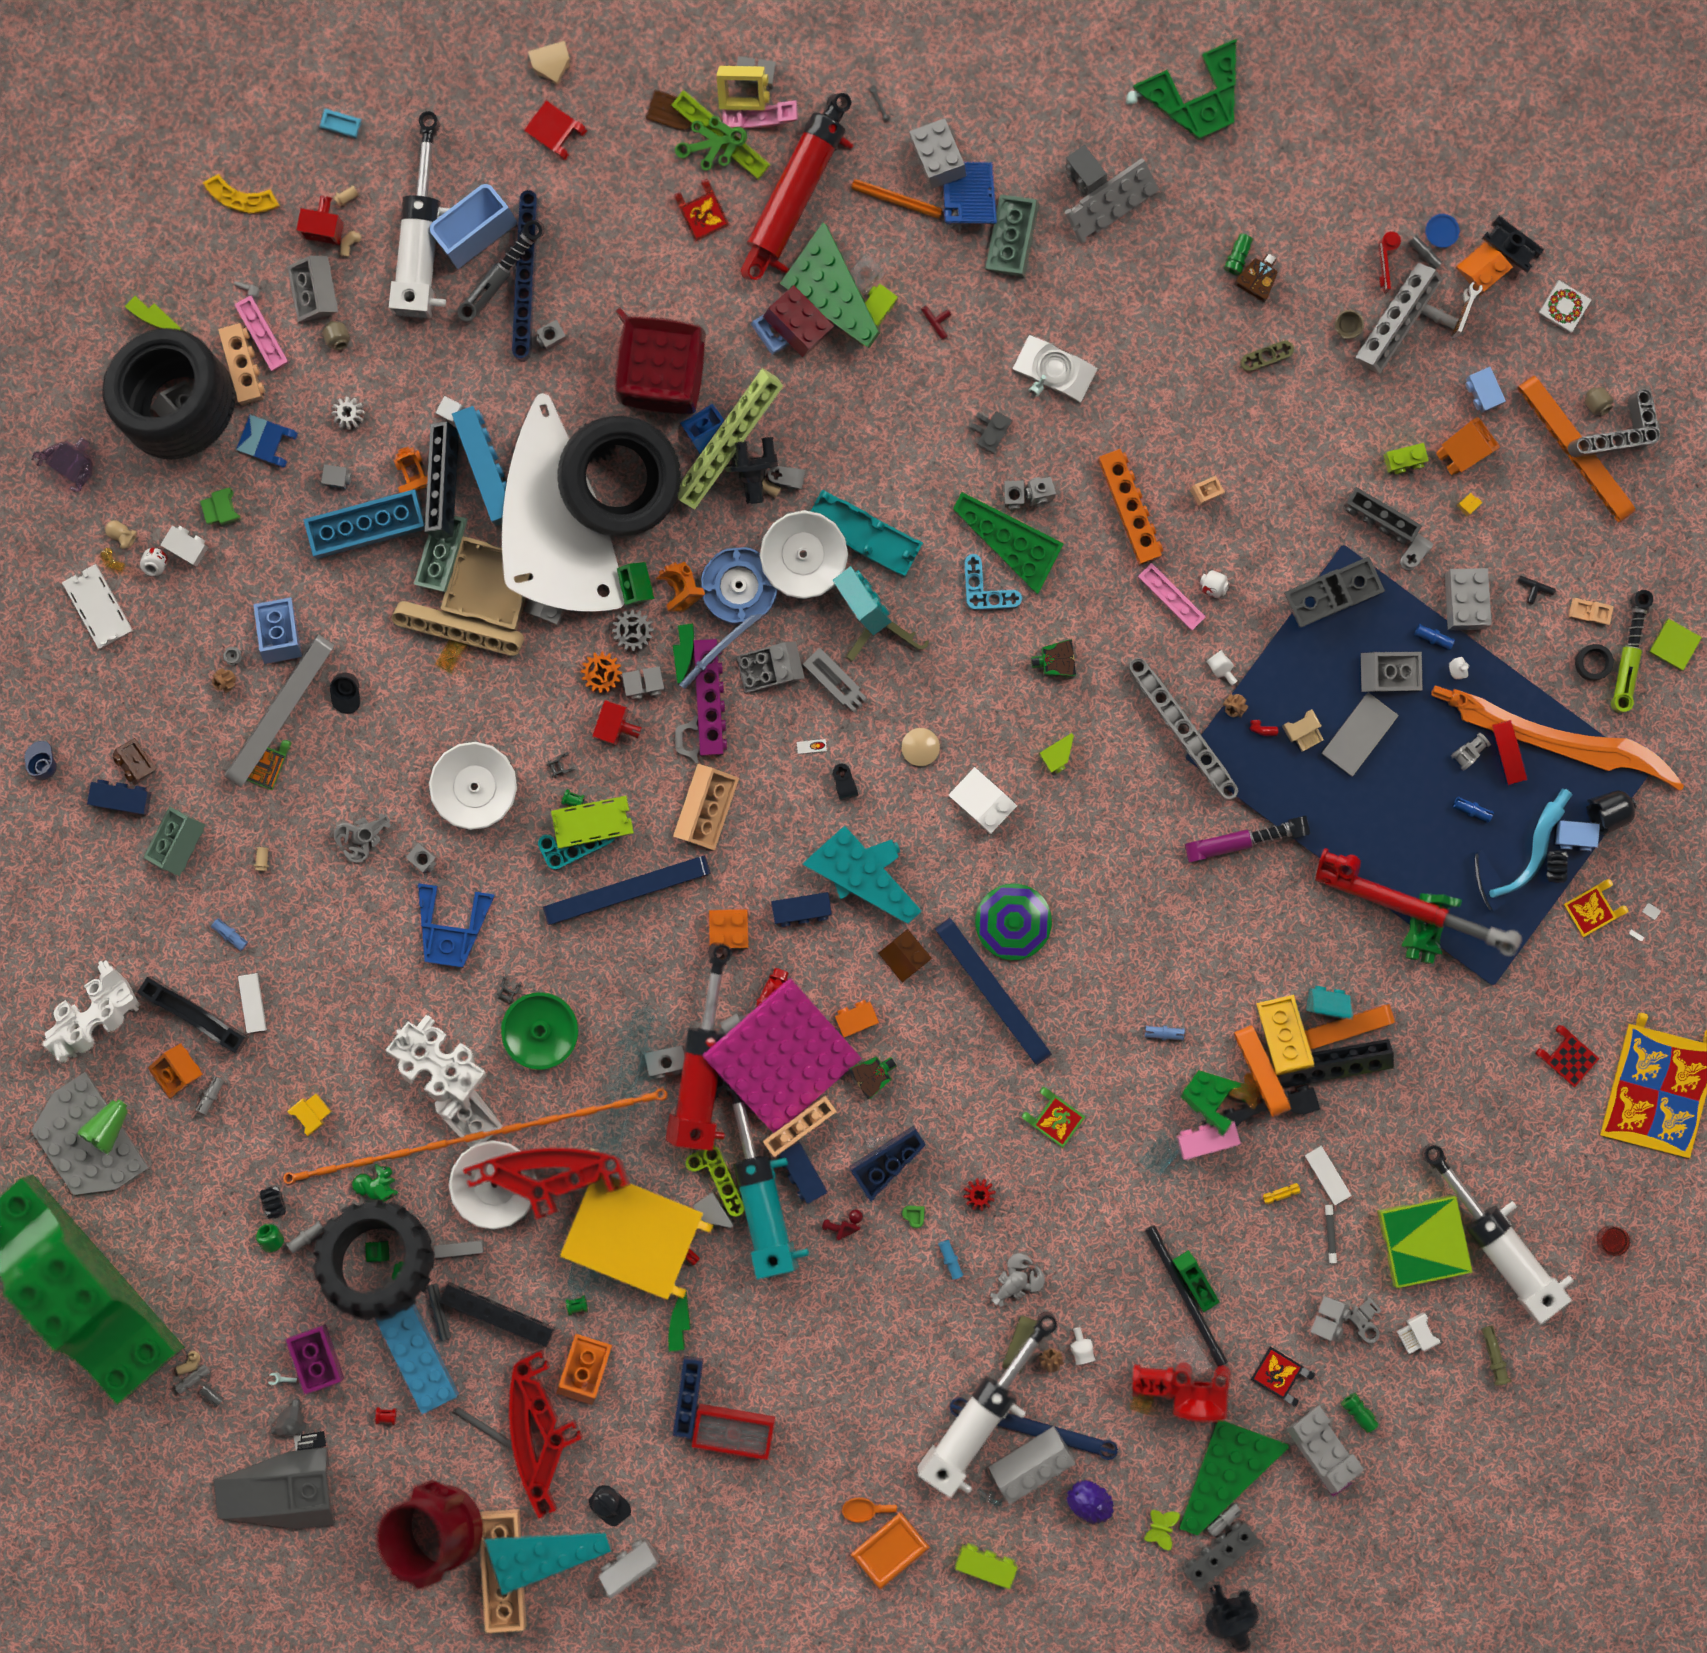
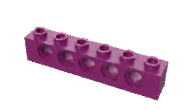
M717 639L694 640L695 666L697 661H701L704 656L718 645ZM717 655L713 663L706 666L707 669L705 671L702 670L696 677L701 756L724 755V750H727V739H723V731H726V720H722L721 713L725 712V702L721 701L720 693H724V683L720 682L719 674H723L722 662L719 663ZM709 673L715 676L714 682L710 684L704 681L705 676ZM710 692L716 695V700L712 703L707 702L705 699L706 695ZM713 711L717 713V719L710 722L706 716L709 712ZM710 731L718 732V738L715 741L708 739Z

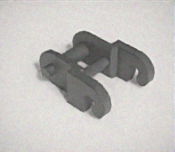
M568 752L557 756V760L548 761L549 763L546 766H550L553 772L551 777L555 776L556 778L562 772L566 774L575 770V767L564 770L560 763V758L569 755ZM556 762L558 763V766L560 768V771L558 772L556 771L553 765Z
M505 975L500 984L502 989L500 993H497V999L499 1000L501 997L509 1001L508 1004L514 1002V994H518L522 982H519L516 991H512L504 986L507 979ZM503 991L512 993L511 997L502 994Z

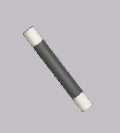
M1331 1204L1325 1205L1329 1263H1337L1333 1205Z

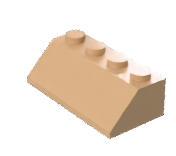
M697 764L673 837L715 850L739 778L717 769Z

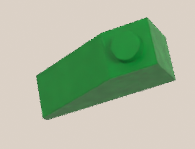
M1189 1250L1173 1259L1175 1266L1203 1312L1220 1303Z

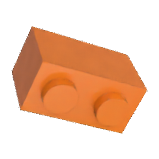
M862 1000L855 1003L856 1007L851 1010L846 1007L837 1011L838 1015L835 1018L843 1037L879 1023L871 1002Z

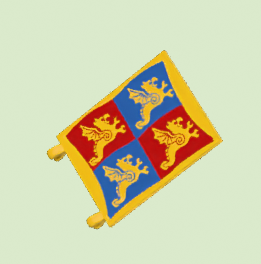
M1638 1013L1636 1025L1628 1023L1600 1135L1690 1158L1707 1095V1030L1705 1031L1702 1043L1644 1028L1648 1015Z

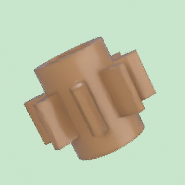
M221 668L213 674L212 684L216 690H223L224 693H227L235 687L236 677L231 670L225 671L224 668Z
M1230 694L1223 703L1226 706L1225 712L1231 717H1242L1248 708L1245 705L1246 699L1239 694L1234 696Z
M1054 1348L1044 1350L1043 1356H1039L1042 1370L1046 1369L1049 1373L1059 1371L1060 1365H1064L1061 1351L1057 1352Z

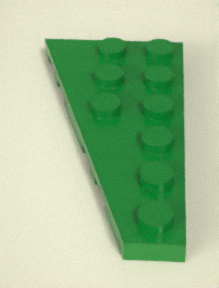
M961 492L953 508L954 512L1038 595L1064 543Z

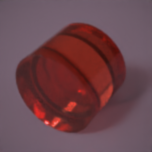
M1608 1225L1598 1232L1597 1245L1604 1253L1620 1256L1629 1249L1630 1237L1624 1229Z

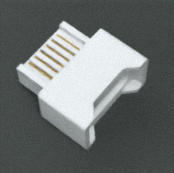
M1424 1312L1407 1320L1408 1325L1397 1331L1409 1354L1418 1349L1424 1352L1441 1343L1438 1338L1432 1335L1426 1324L1428 1317Z

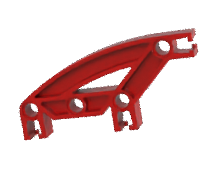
M576 1148L522 1150L497 1156L463 1169L464 1174H468V1176L472 1175L471 1171L480 1169L482 1178L476 1181L467 1180L469 1188L489 1181L530 1200L536 1219L547 1217L546 1213L542 1214L541 1201L546 1200L550 1211H547L548 1215L558 1213L552 1193L557 1196L567 1194L600 1181L602 1175L608 1191L613 1192L619 1189L618 1186L614 1187L612 1174L616 1173L619 1174L622 1181L619 1184L620 1188L630 1185L624 1165L619 1157ZM610 1160H613L616 1164L613 1171H610L607 1167ZM490 1164L494 1167L492 1175H489L486 1170ZM539 1168H571L569 1171L542 1181L522 1173V1171ZM573 1174H577L580 1179L576 1185L571 1181ZM539 1187L543 1190L541 1198L535 1195V1191Z
M542 1349L516 1362L513 1367L509 1393V1426L513 1454L523 1487L538 1519L546 1514V1510L541 1511L538 1503L542 1499H546L550 1506L549 1514L557 1510V1505L549 1490L564 1447L581 1440L583 1437L580 1430L577 1431V1435L569 1439L565 1437L564 1430L571 1426L573 1430L577 1428L575 1419L557 1428L555 1427L558 1416L541 1380L532 1377L550 1367L547 1360L544 1361L543 1366L536 1369L533 1368L530 1362L538 1356L540 1359L544 1358ZM519 1365H526L528 1373H520ZM542 1400L545 1403V1407L538 1409L535 1406V1401ZM530 1410L545 1440L539 1459H537L532 1438ZM553 1435L560 1436L561 1443H553L551 1437ZM540 1487L543 1494L536 1496L533 1493V1488Z

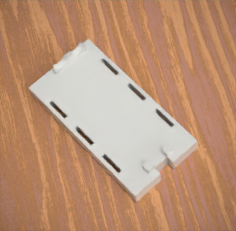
M94 564L82 571L83 575L78 578L75 575L62 582L98 649H102L133 632V629L97 564Z

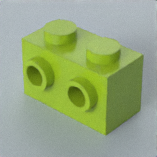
M1424 443L1388 451L1384 454L1388 473L1394 472L1395 475L1404 473L1406 469L1412 467L1413 470L1424 468V464L1429 461Z

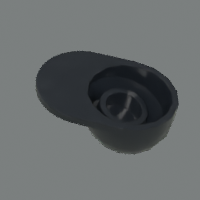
M347 672L339 673L334 676L330 683L332 705L337 711L344 714L354 713L360 706V684L355 675Z

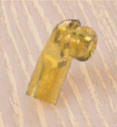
M104 548L100 553V558L105 566L109 569L123 572L125 563L114 560L112 549Z

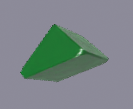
M389 1241L365 1243L366 1262L390 1260Z

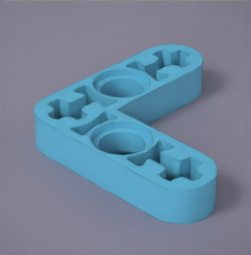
M970 554L966 557L964 563L966 602L969 608L973 610L1015 608L1020 605L1022 595L1017 590L983 591L982 560L976 554ZM971 558H975V561L979 562L975 566V571L979 570L980 574L971 573L968 575V571L972 572V566L968 565ZM971 577L979 579L980 584L977 587L969 585ZM1002 594H1006L1005 598H1010L1011 594H1015V597H1019V600H1016L1015 604H1012V601H1005L1006 605H1002ZM983 595H987V606H983L984 602H978L977 606L970 603L973 596H977V599H983ZM997 595L1000 599L999 604H990L989 597Z

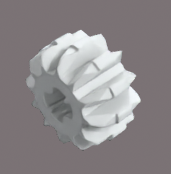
M345 397V402L338 399L340 405L334 404L333 407L337 411L331 413L332 416L336 417L334 422H340V428H344L346 425L347 429L351 430V424L357 428L358 424L356 421L363 422V419L359 417V415L365 414L363 410H360L363 405L361 403L357 404V399L355 398L351 402L349 397ZM347 409H348L349 411H351V412H350V414H351L350 417H348V416L346 415V412H345V411H346Z

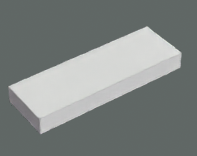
M258 973L238 976L246 1032L252 1033L267 1030Z
M1322 1146L1304 1155L1334 1205L1351 1196Z

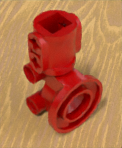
M1186 1362L1179 1363L1175 1371L1174 1367L1157 1369L1141 1367L1140 1364H1134L1132 1397L1147 1395L1165 1397V1400H1172L1174 1398L1173 1414L1179 1418L1193 1421H1221L1226 1419L1228 1415L1231 1371L1227 1366H1218L1214 1371L1211 1383L1192 1381V1367ZM1179 1373H1184L1186 1377L1180 1376ZM1222 1376L1225 1380H1220L1218 1377Z

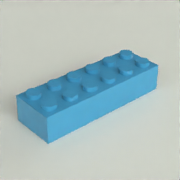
M474 406L452 413V417L491 522L498 526L503 521L507 483L506 481L503 482L502 478L505 477V474L500 464H497L495 461L499 458L493 445L490 446L489 444L492 441L486 427L483 428L482 426L485 424L483 415L480 413V410H476Z
M415 489L303 519L311 551L316 559L425 530V518L418 492Z
M414 1304L407 1311L402 1309L395 1313L396 1315L393 1318L382 1321L378 1318L375 1320L421 1413L424 1414L456 1398L459 1392Z

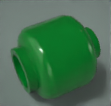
M265 1224L258 1229L256 1241L264 1252L272 1253L282 1247L284 1236L276 1225Z

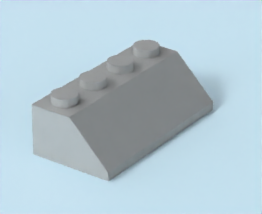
M1053 1426L991 1464L989 1469L1008 1503L1012 1504L1075 1465V1458Z

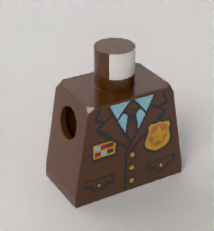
M1266 254L1263 261L1255 258L1236 279L1234 285L1265 303L1278 274V271L1272 268L1277 259L1270 254Z

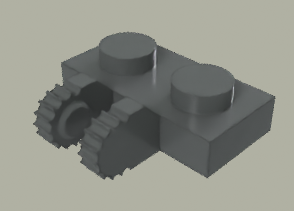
M998 411L994 413L991 420L977 413L975 417L979 421L988 424L984 430L977 424L971 423L970 428L982 435L977 445L994 454L1013 420Z

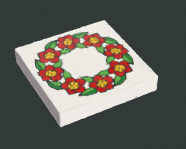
M1557 281L1538 314L1567 332L1572 333L1591 299L1563 282Z

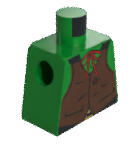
M1072 639L1042 647V656L1031 657L1032 668L1043 667L1045 676H1076Z
M876 1056L849 1068V1071L869 1100L892 1080L888 1072L897 1067L892 1057L881 1063Z

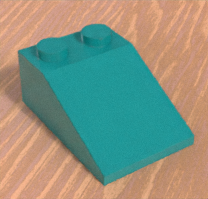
M1315 985V989H1309L1306 1011L1352 1019L1350 995H1345L1346 991L1334 989V992L1326 991L1327 987Z

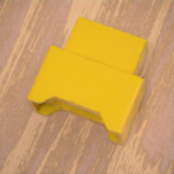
M316 1093L307 1101L305 1098L301 1099L287 1112L299 1119L305 1127L304 1133L310 1136L325 1124L323 1119L332 1111Z

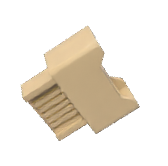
M1313 709L1306 712L1305 718L1296 723L1288 722L1282 725L1290 741H1296L1301 752L1324 740L1318 730L1321 724Z

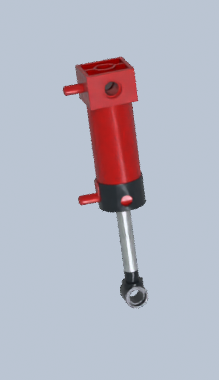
M719 942L711 944L708 948L709 963L712 964L702 1028H688L676 1113L669 1114L665 1141L676 1147L713 1151L714 1139L723 1140L725 1138V1133L717 1132V1124L711 1121L719 1073L703 1056L726 1035L713 1029L723 966H726L731 958L730 947ZM719 948H722L723 954L718 958L716 952Z

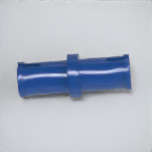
M1422 624L1417 626L1414 633L1416 636L1428 640L1430 644H1437L1448 650L1452 648L1455 641L1454 638L1441 634L1439 630H1432Z
M1459 796L1454 802L1453 808L1468 813L1470 817L1475 816L1488 823L1493 817V811L1478 806L1479 804L1476 802L1471 803Z

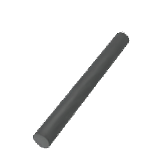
M457 1407L454 1414L513 1451L511 1440L460 1407Z

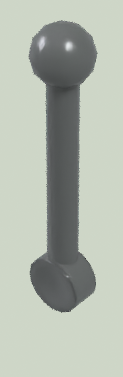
M871 85L869 91L873 93L883 115V121L888 122L890 116L886 114L877 95V87Z

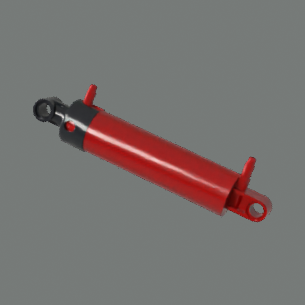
M831 94L827 99V106L823 114L817 112L811 114L797 146L746 242L751 247V250L741 267V275L744 279L759 280L768 265L786 274L790 270L778 260L834 151H836L839 144L849 149L854 147L849 140L843 137L846 131L840 124L844 113L850 109L852 104L848 94ZM838 98L841 100L840 107L837 105ZM751 267L754 268L753 276L750 274Z

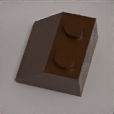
M909 929L878 953L902 983L932 959Z

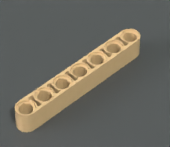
M399 602L392 615L393 623L400 627L510 656L517 655L524 642L523 634L518 631L410 602Z

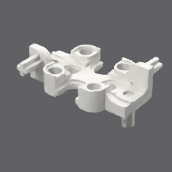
M108 961L99 962L100 980L94 979L84 986L92 1001L87 1011L80 1012L75 1004L71 1006L66 1000L54 1010L56 1023L50 1030L44 1033L47 1040L43 1042V1045L59 1062L68 1061V1056L75 1058L77 1052L84 1053L92 1048L95 1042L91 1033L97 1025L103 1024L108 1032H113L123 1023V1014L129 1010H139L138 1007L141 1004L137 1001L128 981L110 966Z
M425 1015L417 1027L407 1022L401 1031L398 1029L396 1031L397 1036L388 1046L386 1052L399 1061V1071L404 1080L412 1084L420 1071L427 1070L432 1073V1080L427 1084L425 1091L428 1092L431 1098L439 1102H444L449 1098L452 1099L441 1114L451 1121L461 1107L468 1110L471 1106L469 1102L470 1095L482 1082L486 1073L474 1065L475 1060L471 1050L463 1044H459L451 1054L441 1053L439 1049L444 1040H446L447 1035L440 1029L431 1027L435 1021L430 1016ZM431 1037H437L435 1041H429ZM424 1048L426 1053L423 1056L418 1057L415 1055L417 1049ZM464 1056L468 1057L464 1062L459 1061ZM408 1067H414L410 1072L405 1071ZM450 1068L457 1070L456 1074L452 1077L446 1075L447 1070ZM445 1087L443 1091L436 1092L437 1088Z

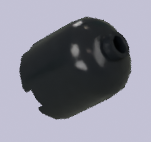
M1612 791L1587 800L1590 805L1586 806L1587 815L1590 823L1600 824L1599 835H1604L1626 826L1635 817L1636 802L1624 791Z

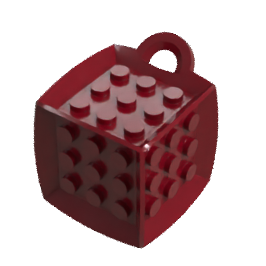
M619 307L615 312L624 325L616 368L615 398L622 405L656 412L695 413L704 365L706 333L703 328L698 325L669 319L629 317Z

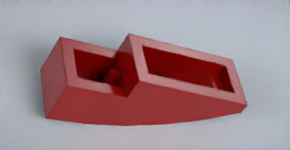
M1508 720L1493 724L1492 727L1508 785L1527 780L1512 721Z

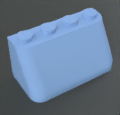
M483 184L433 221L430 225V232L452 263L459 269L517 225L518 222L493 187Z

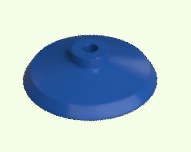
M1437 214L1426 225V236L1430 243L1437 247L1445 248L1453 245L1460 234L1458 222L1448 214Z

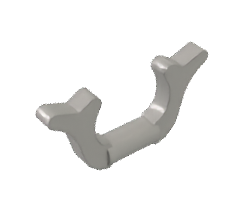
M695 716L691 722L678 726L675 731L676 751L681 755L692 758L696 764L699 762L697 758L698 749L693 751L684 750L683 731L689 728L698 730L696 725L698 716Z

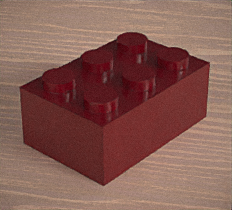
M794 285L775 301L763 316L802 357L806 356L834 327Z

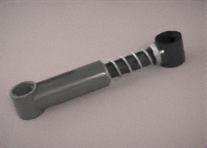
M531 220L524 225L520 239L515 241L516 244L513 247H510L511 250L508 254L505 253L504 259H501L500 263H494L465 301L459 305L457 313L460 319L471 321L477 318L481 310L510 276V268L515 266V262L520 260L519 257L525 254L524 251L527 248H530L529 245H532L544 235L545 228L542 222ZM532 224H535L539 229L537 235L530 233V226ZM486 289L487 291L483 294L477 303H474L476 299L481 295V293ZM466 306L471 307L473 310V314L470 317L464 313Z

